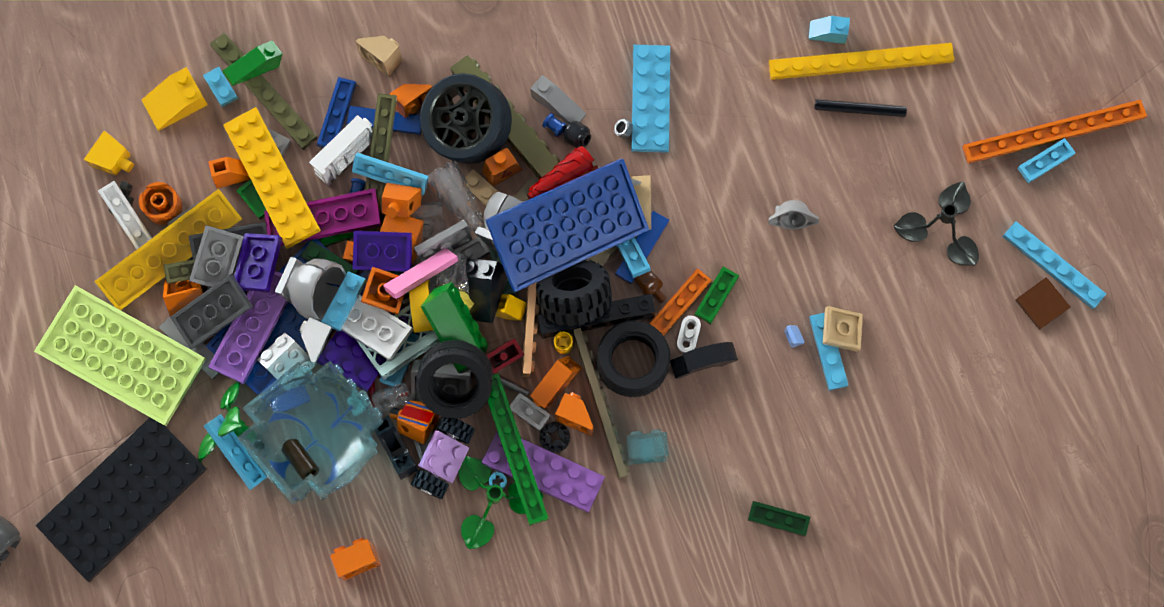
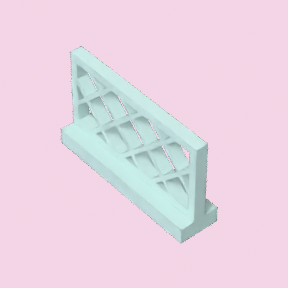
M410 305L399 311L398 315H393L396 318L401 316L409 317V326L412 319ZM434 330L418 332L420 333L419 340L410 342L406 339L403 343V351L396 353L391 361L387 359L380 366L375 361L377 352L366 348L358 340L357 342L382 379L385 380L434 347L440 340Z

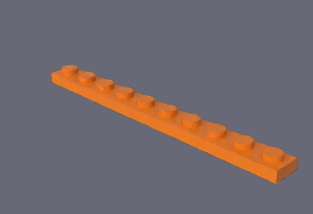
M1140 99L964 144L962 149L967 163L970 164L1060 141L1064 138L1068 139L1142 120L1147 117V114Z

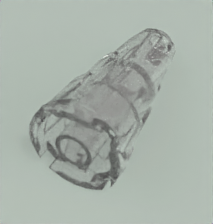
M456 160L445 163V167L440 166L428 175L427 186L440 201L442 200L452 215L454 214L460 222L465 220L470 232L473 231L475 233L478 226L484 228L482 225L484 223L483 215L474 201L475 198L467 185L468 182L460 170L459 164Z

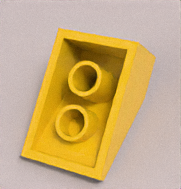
M187 67L168 76L141 99L158 131L208 105Z

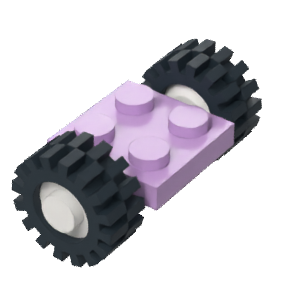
M442 417L437 427L438 431L435 430L418 465L431 474L418 470L410 484L439 499H443L449 484L445 481L453 484L469 450V447L460 442L469 444L475 428L461 420Z

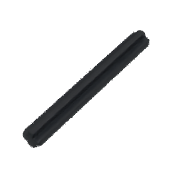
M816 99L814 104L815 110L895 117H906L907 108L905 106Z

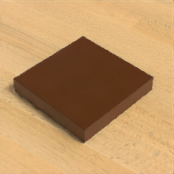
M1047 277L1016 299V302L1039 330L1071 307Z

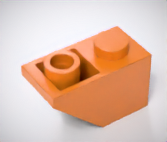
M403 84L389 93V95H397L396 110L406 118L422 107L424 99L432 86L427 84Z
M223 157L208 161L211 176L217 189L250 180L242 161L239 159Z

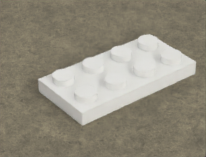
M359 295L341 330L391 361L409 337L413 328L385 310L362 303V296Z

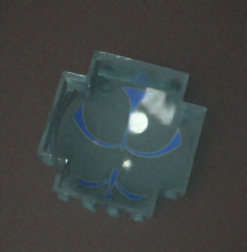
M331 361L315 374L306 364L302 366L298 362L243 407L244 412L254 424L236 439L245 452L292 505L304 500L312 490L323 501L332 492L350 483L361 472L365 464L378 453L376 449L378 445L372 438L373 431L383 424L381 418L383 414L376 406L374 408L371 407L369 398L363 392L359 393L356 388L357 385L351 378L346 379L342 375L344 373L342 368L337 363L333 365ZM298 439L319 467V473L315 477L310 474L304 480L301 479L281 451L285 441Z

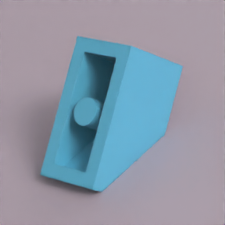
M828 16L811 21L809 40L845 44L849 33L850 18Z

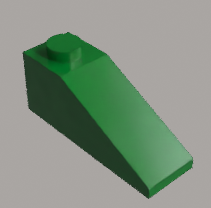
M271 40L252 49L225 68L222 73L231 85L235 86L278 68L283 53Z

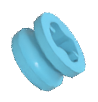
M500 472L493 473L489 478L490 486L493 485L492 482L496 480V477H500V480L502 478L504 482L500 483V487L503 490L507 485L505 475Z

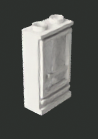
M357 115L309 162L314 167L315 175L328 187L332 184L331 180L333 178L336 179V175H340L354 161L357 153L361 154L371 145L373 129L371 128L372 124L366 118L362 119Z

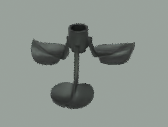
M965 182L953 184L941 192L938 199L939 205L942 208L941 213L937 214L928 224H926L925 218L916 212L903 215L894 224V229L902 238L911 242H919L928 236L926 228H929L938 219L945 224L951 223L952 240L954 243L949 244L947 247L948 258L958 265L975 266L978 263L979 252L975 242L967 236H961L958 240L956 239V221L954 219L957 214L966 212L971 204Z

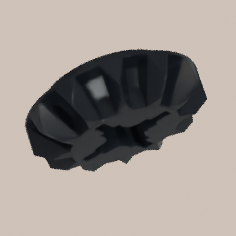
M553 421L541 429L539 440L544 449L552 453H558L569 445L570 432L564 424ZM557 430H559L558 437H560L562 441L555 440L551 444L552 438L551 436H549V434H554L555 432H557Z

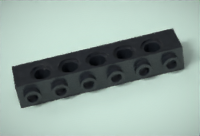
M652 294L612 301L610 308L602 317L596 318L591 323L586 322L585 325L579 326V324L568 326L564 324L562 326L556 322H550L543 315H538L541 336L544 339L555 337L559 332L571 334L573 330L581 328L582 331L613 326L625 321L650 319L655 317L656 311Z

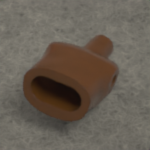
M652 270L634 279L644 295L652 294L660 303L666 299L660 291L663 283Z

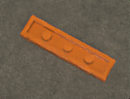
M697 268L649 324L665 336L712 282V279Z

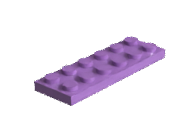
M274 271L270 292L248 291L246 296L253 308L231 323L208 366L210 369L241 384H245L288 303L287 300L275 292L283 275L282 273Z
M496 432L481 463L513 478L498 432ZM521 438L539 491L589 513L605 476Z

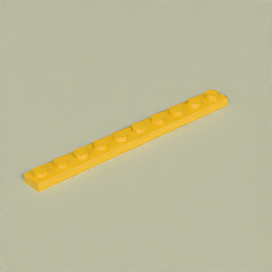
M952 43L774 59L769 60L768 64L770 79L775 80L953 63L955 59Z

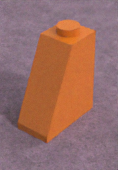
M570 356L557 360L530 395L534 399L533 402L539 407L546 408L550 406L583 367Z

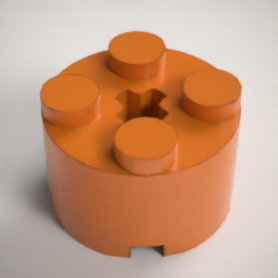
M154 182L146 186L143 193L141 192L139 206L153 223L166 225L167 222L181 214L182 200L177 192L168 184Z

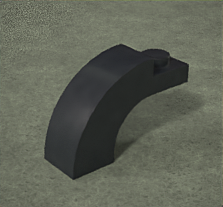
M722 342L685 352L682 356L670 360L675 379H680L700 370L725 366L737 361L738 358L733 342Z
M389 415L371 424L399 478L402 480L418 471L413 458Z

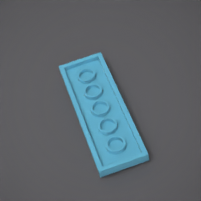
M633 45V131L631 152H669L670 46Z

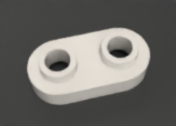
M687 316L682 321L677 340V349L681 353L694 350L696 347L701 323L695 316ZM693 324L694 329H688L687 325ZM688 342L690 346L685 348L683 343Z

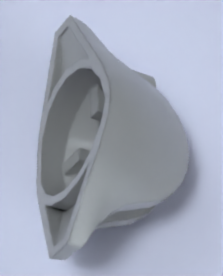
M789 200L781 206L775 207V214L769 217L768 222L773 226L794 230L819 224V217L811 213L803 202Z

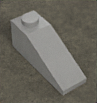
M543 75L530 88L533 99L566 123L570 124L573 121L581 122L586 116V113Z

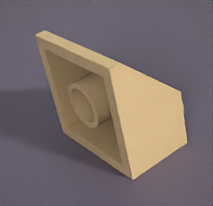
M385 36L359 38L355 41L360 56L388 77L403 61L399 44L392 38L388 39Z

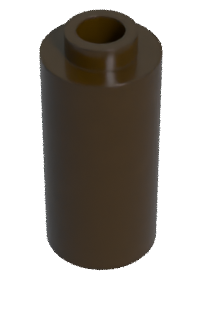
M289 439L284 442L281 451L303 481L313 479L319 473V467L298 439Z

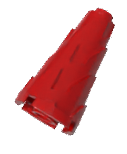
M577 147L528 189V199L530 200L598 169L597 165L593 166L592 164L595 160L584 147Z

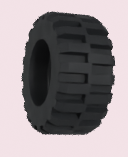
M583 260L536 283L539 308L542 315L550 322H556L558 325L574 326L579 324L580 326L585 325L586 322L591 323L596 318L602 317L612 304L608 272L602 265L596 264L592 260Z

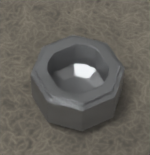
M626 119L618 120L614 126V133L621 138L629 137L633 131V124Z

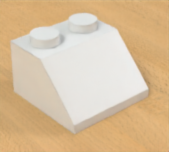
M309 317L308 321H303L300 333L310 360L316 366L317 359L321 355L332 329L331 326Z

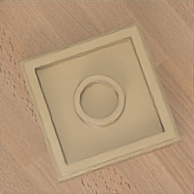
M827 306L824 316L823 344L855 352L860 351L863 314Z

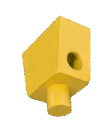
M106 131L102 132L84 158L89 166L112 175H118L121 169L129 173L134 167V163L128 160L131 155L128 150Z

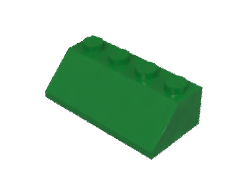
M453 282L433 289L421 305V309L440 342H447L449 340L469 342V344L477 346L485 353L488 349L487 340L479 331L477 322L473 320L468 306L464 304L460 297V292L455 288ZM453 364L457 372L467 368L461 364Z

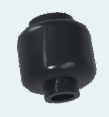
M578 121L567 124L563 129L564 141L575 148L579 146L585 147L591 140L590 129Z

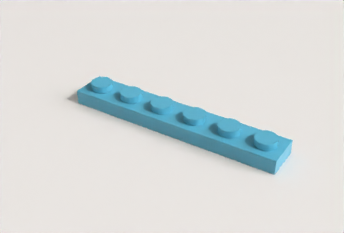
M1017 221L1002 236L1091 309H1094L1105 297L1106 293Z

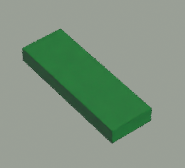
M723 266L694 316L711 325L738 280L739 275Z

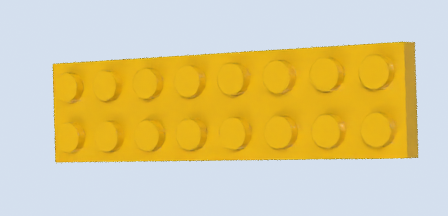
M255 107L223 124L280 237H282L285 247L288 249L320 232L321 229L259 110Z
M217 189L94 282L114 307L122 310L166 277L164 264L187 261L192 257L189 235L203 233L206 225L221 230L231 228L242 218L222 192Z

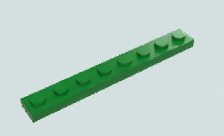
M499 373L494 374L492 390L487 403L529 526L547 521L549 518Z

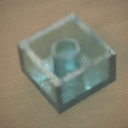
M661 429L651 430L648 434H642V431L630 432V435L626 437L628 465L667 462L669 457L667 432H662Z

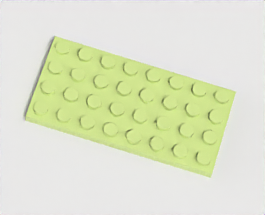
M76 285L34 351L165 426L168 425L206 361L205 357Z

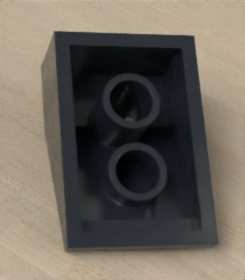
M467 258L462 273L461 290L467 293L474 303L469 311L476 322L491 324L494 322L508 278L503 265L497 261Z

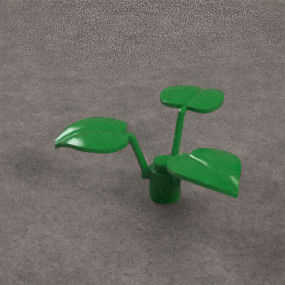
M236 381L225 391L220 401V408L222 410L226 408L228 413L218 429V436L222 437L234 431L241 441L248 444L252 441L255 430L246 426L245 422L240 419V409L237 406L231 409V404L235 402L240 387V382ZM209 433L205 435L198 451L199 462L206 458L216 445Z
M465 456L459 469V480L462 486L469 491H475L479 486L482 489H486V499L489 502L482 519L477 515H471L461 525V535L466 548L477 549L487 544L493 537L494 525L490 521H485L492 504H497L503 497L510 500L509 507L517 514H525L515 483L511 484L508 488L509 496L498 485H483L489 481L491 469L482 465V460ZM539 491L541 498L543 499L544 495L541 491Z

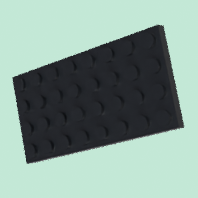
M149 417L35 526L85 580L90 582L192 485L207 468L199 462L165 425Z

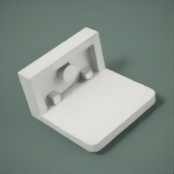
M286 333L278 337L257 359L286 389L295 386L315 366L312 364L309 355Z

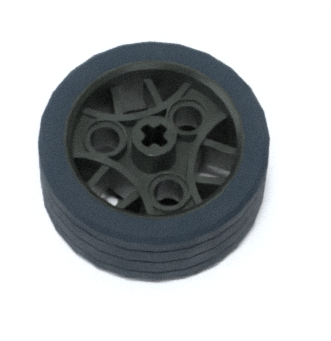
M461 73L443 78L431 88L421 107L420 124L425 140L435 152L459 163L473 164L485 161L499 152L510 134L512 117L508 100L501 90L476 75ZM459 94L461 100L454 104L452 98ZM478 99V105L473 107L474 100ZM485 114H491L490 124H484ZM451 115V120L446 123V117ZM474 131H476L477 136L474 140H472L471 135ZM456 132L460 137L451 145L449 143L453 133Z

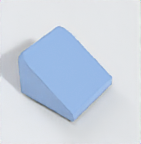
M787 326L784 332L790 347L794 348L804 344L798 326Z

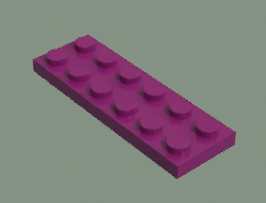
M373 188L306 202L321 231L301 242L382 226L377 190ZM267 210L264 211L267 235H279Z

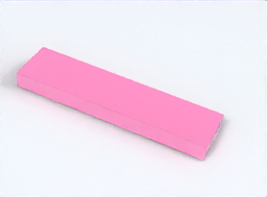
M444 248L386 283L384 289L397 299L458 262V258L450 250Z

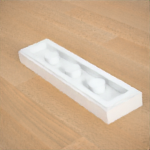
M115 181L98 190L136 249L152 239V236Z

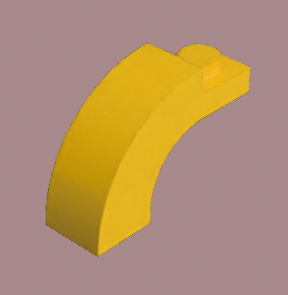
M429 279L409 291L414 333L433 330L421 309V305L430 294Z

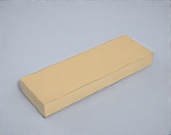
M632 176V179L641 181V184L634 186L649 230H651V176Z

